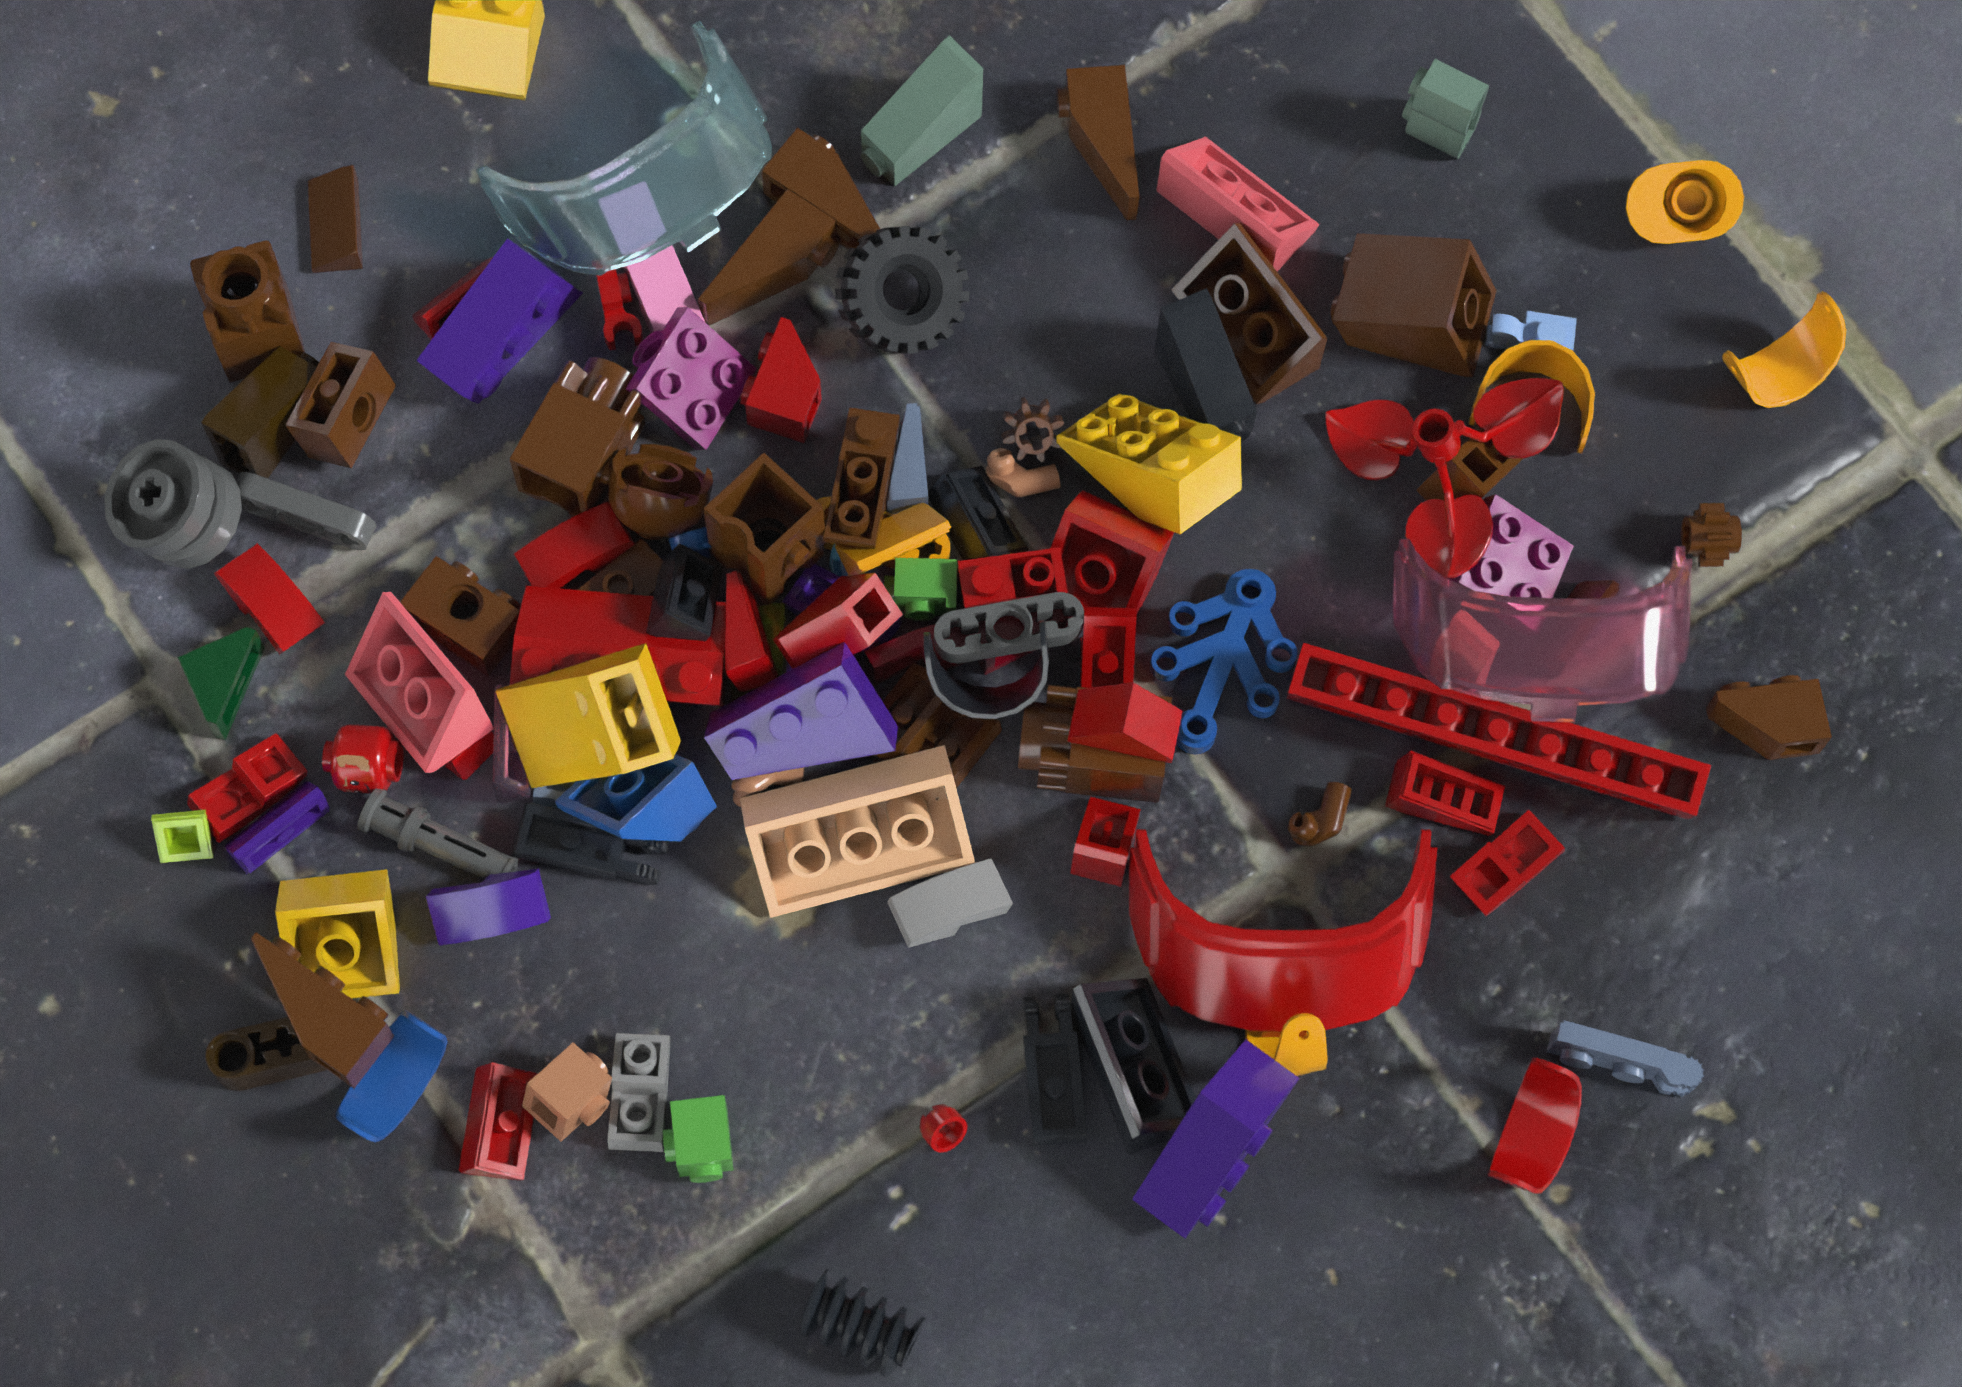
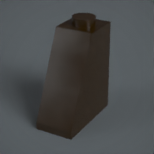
M279 346L206 414L201 423L221 464L238 474L248 472L267 479L270 477L296 440L285 424L319 364L315 358L302 351H298L295 355Z

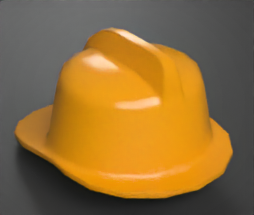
M1695 160L1660 164L1646 169L1635 178L1627 193L1626 212L1629 223L1637 234L1652 243L1672 244L1708 240L1723 235L1735 225L1742 213L1744 193L1741 182L1734 172L1717 161Z

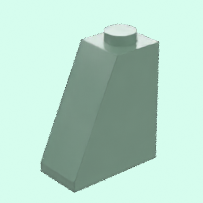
M948 36L938 45L861 130L862 161L875 176L880 177L883 175L894 187L982 117L983 67L951 36Z

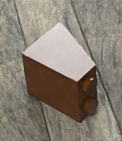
M1357 233L1352 252L1347 253L1344 259V280L1340 294L1334 297L1331 305L1332 323L1338 329L1345 343L1348 346L1459 376L1474 377L1497 290L1471 240Z

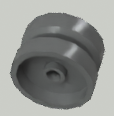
M155 439L140 444L124 456L110 476L104 497L105 519L115 537L127 546L149 554L156 560L171 567L185 569L207 564L226 548L237 530L242 511L240 489L232 473L218 463L198 455L176 441Z

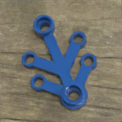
M1244 569L1236 572L1227 581L1225 593L1194 605L1187 601L1176 603L1170 610L1168 624L1171 631L1178 636H1190L1196 632L1199 624L1228 614L1231 615L1224 631L1177 650L1169 646L1160 647L1154 651L1151 657L1150 670L1152 675L1164 682L1174 680L1180 671L1213 659L1193 709L1183 712L1181 716L1176 744L1186 753L1202 754L1208 751L1214 744L1217 724L1213 714L1232 666L1248 696L1247 707L1252 715L1258 718H1268L1278 708L1279 692L1271 684L1265 683L1244 639L1250 621L1267 649L1265 662L1272 671L1285 673L1291 670L1297 658V648L1291 640L1283 638L1271 614L1270 609L1274 605L1276 598L1275 585L1268 575L1259 570ZM1246 586H1253L1259 591L1260 595L1257 598L1249 599L1242 594L1241 590ZM1183 612L1188 613L1193 617L1194 621L1190 625H1181L1175 620V616ZM1276 649H1284L1289 653L1290 659L1285 662H1279L1273 658L1272 652ZM1167 657L1172 659L1176 666L1172 670L1165 671L1160 669L1156 662L1160 658ZM1258 694H1266L1272 699L1273 704L1269 707H1260L1255 703L1254 697ZM1192 721H1199L1204 724L1206 731L1200 735H1195L1189 732L1187 725Z

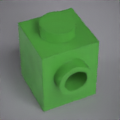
M725 1095L670 1101L673 1129L663 1130L666 1162L676 1161L679 1176H690V1181L695 1183L716 1181L723 1178L722 1172L733 1171Z

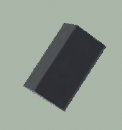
M1148 978L1084 983L1074 987L1070 1009L1127 1154L1130 1155L1170 1140L1196 1100V1097Z

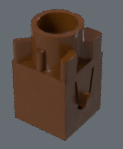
M269 241L247 245L246 248L235 246L229 250L218 251L214 255L193 259L190 262L194 282L206 307L202 312L205 325L229 383L245 379L279 346L295 355L298 351L305 352L291 296Z
M598 357L589 358L583 369L572 361L566 363L509 458L518 491L537 500L553 503L573 517L602 504L608 493L612 459L619 450L627 448L625 456L631 453L633 445L646 424L644 416L637 411L642 403L641 395L635 390H631V392L626 390L634 376L631 372L614 362Z
M765 453L761 454L704 507L708 543L711 545L713 557L726 569H738V573H741L743 578L751 585L754 595L766 606L772 605L785 592L784 588L792 579L799 575L801 568H811L824 555V544L826 543V541H823L825 532L824 507ZM777 538L778 540L764 553L755 546V542L759 539Z
M1048 685L1046 703L1032 702L1024 708L1018 769L1039 771L1037 788L1065 791V793L1159 803L1166 762L1067 742L1078 689H1085L1084 687L1070 688ZM1158 696L1171 704L1172 697Z

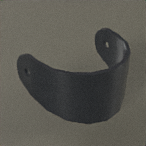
M1039 621L1042 654L1032 671L1016 682L999 687L973 686L954 678L940 665L933 649L930 632H924L923 641L927 675L935 694L950 709L971 718L997 719L1020 712L1037 699L1047 682L1049 652L1046 621Z

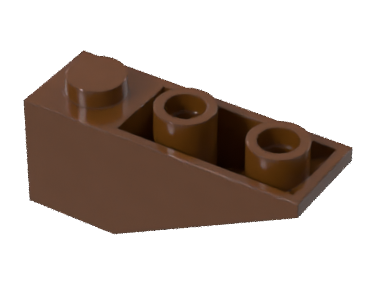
M849 407L823 541L875 549L887 505L888 486L899 438L900 415Z
M255 932L251 940L301 1045L313 1061L354 1089L394 1037L389 1026L384 1022L389 1015L365 996H362L356 1002L341 992L345 984L322 966H318L313 972L298 962L302 954L284 939L275 936L270 942Z

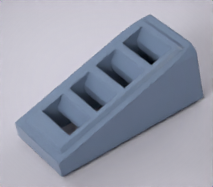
M917 403L907 404L903 414L887 492V512L897 514L918 503L928 504L920 406H917Z

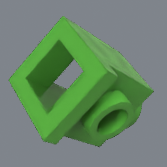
M895 558V576L885 575L884 586L905 618L912 621H929L934 619L935 616H942L947 612L956 610L957 559Z

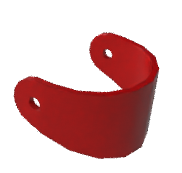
M1532 1058L1498 1142L1488 1172L1489 1177L1533 1194L1542 1193L1552 1183L1568 1153L1578 1123L1582 1102V1085L1575 1073L1549 1061Z

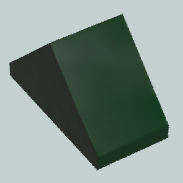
M249 627L242 628L177 657L209 727L215 737L226 740L265 649L257 631Z

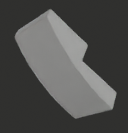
M992 858L921 882L890 897L887 902L908 948L954 936L961 925L1006 914L1013 904Z
M616 1033L611 1076L612 1099L607 1138L609 1150L663 1152L670 1035Z

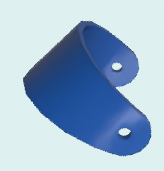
M407 1010L402 1011L389 1026L394 1035L393 1039L354 1089L352 1087L348 1088L335 1115L336 1119L343 1125L372 1142H378L386 1138L407 1116L434 1076L447 1047L448 1041L444 1034Z

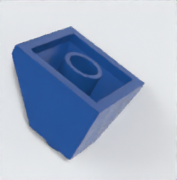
M676 754L674 759L625 774L576 781L555 801L558 809L622 839L682 841L689 833L696 830L700 823L717 808L693 761Z

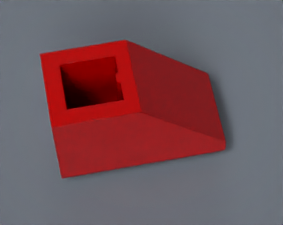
M781 317L775 332H767L763 338L758 355V360L762 361L757 377L749 375L740 403L746 407L747 425L805 443L822 400L821 380L791 320Z
M1060 547L957 562V586L961 609L1055 592L1068 593Z
M876 573L840 576L772 640L791 668L794 669L843 642L847 644L853 655L864 650L903 614Z

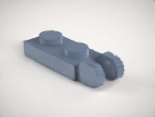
M1565 1020L1551 1033L1547 1052L1559 1055L1560 1062L1565 1065L1580 1069H1590L1592 1064L1613 1070V1077L1630 1083H1643L1644 1079L1652 1080L1659 1093L1666 1095L1674 1094V1097L1687 1096L1702 1082L1701 1079L1704 1077L1702 1064H1699L1698 1059L1694 1060L1692 1056L1687 1058L1685 1054L1666 1050L1667 1048Z

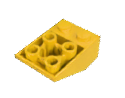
M1117 394L1056 436V443L1136 517L1177 534H1182L1242 490L1241 437L1220 430L1215 425L1203 424L1183 417L1173 410L1161 409L1141 402L1130 395Z
M646 643L502 687L495 691L531 788L621 775L674 759L681 742Z

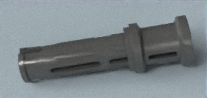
M375 789L369 796L360 814L358 830L364 833H368L370 830L398 842V849L412 852L417 848L484 880L491 874L515 872L517 869L518 858L510 857L469 836H465L431 820V815L427 812L426 808L417 806L413 809L389 798L385 789Z

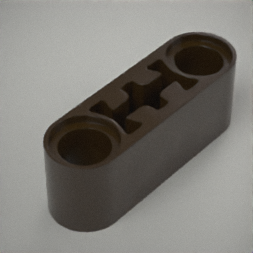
M289 1017L222 1032L210 1041L205 1054L206 1063L211 1072L224 1087L234 1091H243L327 1071L309 1057L301 1045ZM293 1039L296 1044L292 1046V1055L283 1057L280 1052L285 1050V1041ZM260 1045H262L266 1050V1052H262L264 1058L266 1059L265 1064L262 1055L257 1049V1047ZM237 1050L247 1052V1060L243 1067L233 1072L223 1071V1062L228 1054Z

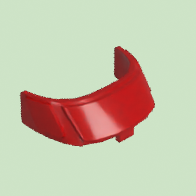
M1136 829L1134 847H1130L1129 916L1135 939L1145 966L1148 967L1159 992L1169 1005L1179 1006L1182 1010L1202 1020L1249 1031H1261V1037H1280L1284 1024L1291 1017L1303 1013L1313 1014L1318 1017L1325 1030L1371 1020L1389 1010L1392 1006L1399 1004L1409 988L1416 967H1421L1432 918L1438 847H1431V829H1421L1412 859V876L1402 896L1369 922L1337 929H1242L1209 922L1174 897L1162 879L1151 852L1146 829ZM1301 1031L1299 1037H1305L1307 1031Z

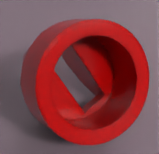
M936 1104L931 1106L933 1110L926 1117L924 1115L921 1116L919 1129L923 1139L934 1151L943 1153L952 1150L963 1140L967 1132V1122L954 1108L945 1104Z

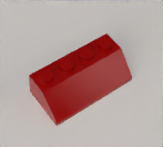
M526 586L514 633L510 685L646 643L667 702L722 707L725 705L727 683L725 669L726 602H716L711 635L707 641L656 637L647 634L646 631L654 596Z

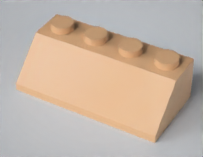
M945 745L740 798L744 827L770 918L952 871L975 863Z

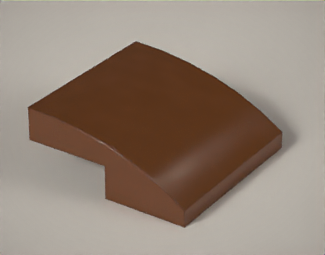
M913 662L882 701L898 726L896 749L893 752L867 757L873 762L878 763L945 745L957 789L1003 729L998 719L971 718L950 709L935 694L927 675V669Z

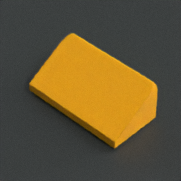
M918 503L882 520L875 549L835 543V549L848 575L862 574L942 537L949 532L951 526L946 518L928 504Z

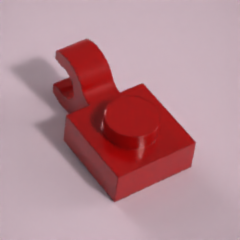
M613 256L593 259L605 318L603 331L606 346L610 351L616 350L615 335L621 330L630 331L633 334L635 345L639 346L643 341L641 323L637 317L627 313L623 308L624 303L632 302L627 272L617 274Z

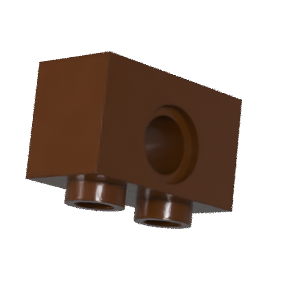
M330 342L285 426L310 459L352 469L396 384L373 351Z
M436 556L400 603L433 641L489 677L513 645L521 606L505 591L496 588L492 593L477 583L479 581L477 575L462 563L454 561L450 565ZM472 605L478 608L471 618L460 620L453 617L455 611L462 606Z

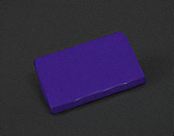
M306 781L227 842L225 849L246 874H251L328 813L330 806L322 791L316 785Z

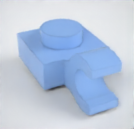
M1527 311L1523 318V323H1521L1517 318L1510 315L1493 314L1492 325L1487 327L1485 345L1492 348L1508 349L1528 340H1551L1573 351L1577 318Z

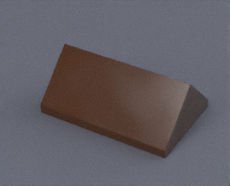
M1234 223L1171 289L1178 300L1207 288L1249 393L1256 404L1264 403L1320 368L1327 337L1240 223Z

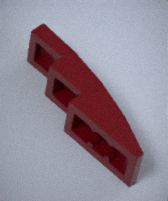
M1062 609L1053 610L1052 619L1047 621H1056L1058 629H1064L1068 626V619L1073 616H1064ZM1031 612L1033 620L1032 634L1036 635L1039 634L1037 612ZM1004 616L995 622L994 630L999 637L1012 640L1018 638L1023 633L1024 626L1018 618ZM986 621L978 622V633L974 634L981 633V644L988 643L985 636ZM936 624L911 631L865 651V669L874 686L908 670L913 662L921 664L926 669L924 632H930L935 654L940 665L949 672L965 663H950L938 655L934 647V628ZM960 627L950 628V637L946 639L953 640L955 647L965 646V637L974 634L964 635L961 633ZM1033 651L977 661L984 674L987 675Z

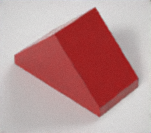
M1134 682L1078 689L1067 742L1172 763L1183 711Z
M1090 796L1075 843L1070 874L1121 887L1141 809Z

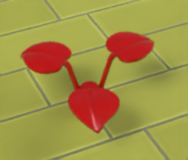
M1529 378L1508 382L1492 388L1479 399L1473 410L1474 420L1484 432H1479L1465 426L1462 420L1453 422L1452 417L1441 409L1426 410L1419 414L1414 421L1409 411L1403 405L1390 400H1371L1348 408L1329 410L1325 415L1326 427L1330 443L1340 461L1351 473L1363 479L1380 480L1389 478L1398 470L1401 455L1406 457L1412 456L1417 446L1426 460L1435 463L1444 493V500L1429 499L1420 503L1413 510L1406 524V539L1411 552L1421 563L1443 578H1456L1469 571L1480 561L1490 544L1493 534L1492 516L1488 506L1481 497L1471 494L1454 499L1447 462L1458 454L1461 447L1460 436L1464 435L1481 443L1492 439L1497 452L1508 458L1517 459L1534 456L1548 447L1556 435L1560 422L1564 386L1561 381L1555 379Z

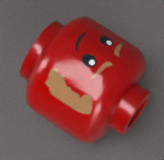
M359 724L343 725L336 733L334 741H326L322 753L323 771L331 772L333 783L340 791L371 794L375 789H385L387 791L392 782H399L401 778L404 760L403 745L399 740H395L393 733L387 727Z

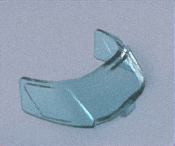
M700 21L691 26L708 68L698 96L673 120L608 164L576 179L538 184L517 180L498 173L485 165L476 170L482 182L481 187L489 197L499 220L523 246L535 251L544 259L566 269L583 274L602 276L607 271L642 262L679 241L681 246L687 252H690L721 230L716 216L751 186L764 164L772 159V145L769 133L764 125L768 119L758 99L714 28L707 31Z

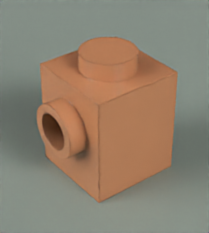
M573 1042L527 1083L522 1106L562 1142L582 1122L590 1126L605 1112L610 1103L607 1100L612 1077L609 1075L606 1065L598 1056L591 1052H583Z

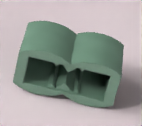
M1434 59L1429 69L1421 66L1409 87L1408 94L1411 96L1401 116L1408 120L1405 133L1459 159L1476 129L1489 85L1437 59Z

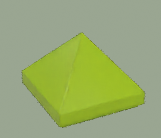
M206 810L152 815L151 821L160 863L214 858Z

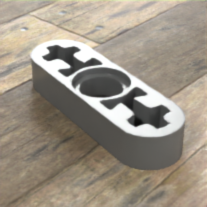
M241 472L237 477L236 483L240 489L243 510L351 549L365 550L376 528V523L366 514L253 473Z
M1055 592L950 611L942 615L936 622L934 628V647L942 659L955 664L1042 649L1040 626L1039 634H1032L1033 620L1031 612H1037V622L1040 620L1047 621L1048 648L1066 645L1076 640L1081 634L1084 609L1081 602L1075 596L1065 592ZM1062 609L1064 616H1073L1068 619L1067 628L1058 629L1056 621H1047L1052 619L1053 610ZM1013 616L1022 622L1024 631L1018 638L1006 640L996 634L994 630L995 622L1001 617ZM986 621L985 636L988 643L981 644V633L974 634L978 633V622ZM960 627V631L964 635L974 634L965 637V646L955 647L953 640L946 639L950 637V628Z

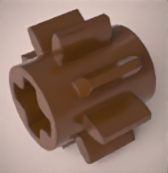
M1022 397L1020 401L1021 408L1015 414L1009 411L1003 413L1004 420L1013 429L1003 432L1001 434L1004 444L1017 443L1016 457L1018 460H1022L1026 453L1036 454L1040 462H1043L1045 459L1044 452L1050 446L1061 448L1056 443L1057 435L1053 433V430L1064 425L1061 415L1048 416L1050 405L1047 399L1042 400L1039 406L1029 405L1026 398ZM1035 421L1040 435L1030 438L1025 424Z
M1699 503V510H1694L1693 516L1684 517L1681 527L1682 548L1685 554H1693V557H1698V567H1722L1724 560H1729V554H1737L1740 551L1742 542L1741 522L1737 515H1730V512H1725L1724 503Z

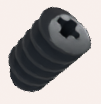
M827 1268L816 1283L804 1308L801 1334L809 1337L819 1327H822L820 1339L822 1346L827 1348L839 1337H842L840 1354L847 1358L861 1347L860 1364L867 1368L878 1357H881L880 1375L885 1378L890 1376L898 1367L902 1368L923 1329L926 1318L922 1316L910 1328L905 1326L907 1308L903 1306L891 1318L887 1317V1298L882 1296L870 1308L866 1306L868 1288L863 1286L850 1298L846 1296L848 1278L843 1276L832 1288L826 1286L829 1270Z

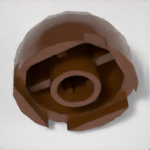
M640 444L639 453L625 456L627 448L619 450L612 459L608 487L609 501L618 519L639 536L649 540L673 537L689 531L703 516L704 507L709 503L713 487V476L710 469L707 467L704 474L695 467L697 461L695 456L671 446Z

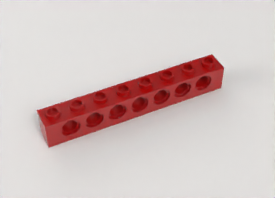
M1304 642L1286 698L1687 820L1698 814L1712 766Z

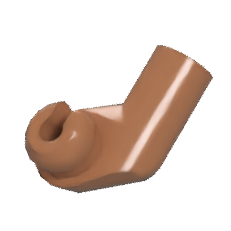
M1004 448L993 450L987 457L986 474L990 481L1014 497H1025L1060 488L1059 474L1055 464L1026 470L1015 462L1012 452Z
M805 767L735 779L731 783V788L734 789L733 801L737 806L741 807L740 798L761 793V791L771 785L789 786L804 781Z

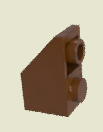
M1788 675L1772 680L1769 683L1770 685L1750 687V683L1745 681L1729 683L1720 687L1719 691H1716L1706 707L1708 719L1768 760L1820 754L1832 738L1819 678L1801 681V677L1798 675Z

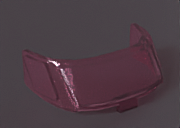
M1399 539L1398 551L1394 552V627L1401 638L1405 651L1417 669L1440 689H1451L1486 700L1531 704V721L1575 722L1577 706L1626 703L1654 694L1664 695L1672 687L1678 676L1680 664L1686 661L1689 648L1692 559L1685 558V546H1675L1672 566L1664 580L1631 596L1603 599L1514 597L1478 592L1440 576L1427 565L1415 550L1410 539Z

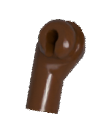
M1328 782L1320 809L1305 813L1303 816L1300 812H1297L1290 818L1288 831L1293 841L1299 845L1311 847L1337 836L1342 830L1352 789L1339 782Z

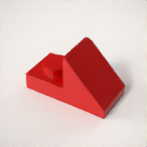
M1083 607L1084 621L1080 642V687L1092 688L1132 683L1134 680L1136 608Z

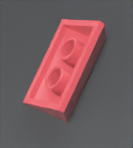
M1207 137L1166 150L1161 158L1157 192L1217 239H1220L1234 223H1240L1277 272L1320 225Z
M383 592L345 672V676L425 773L435 772L491 732L494 727L471 685L393 593Z

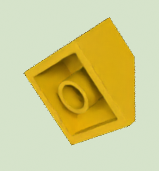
M435 0L431 26L429 85L525 100L545 17L542 0Z
M387 869L280 881L275 909L279 937L287 941L302 954L298 962L313 972L318 966H322L345 984L341 992L351 999L361 998L362 996L370 997L399 993L395 914Z

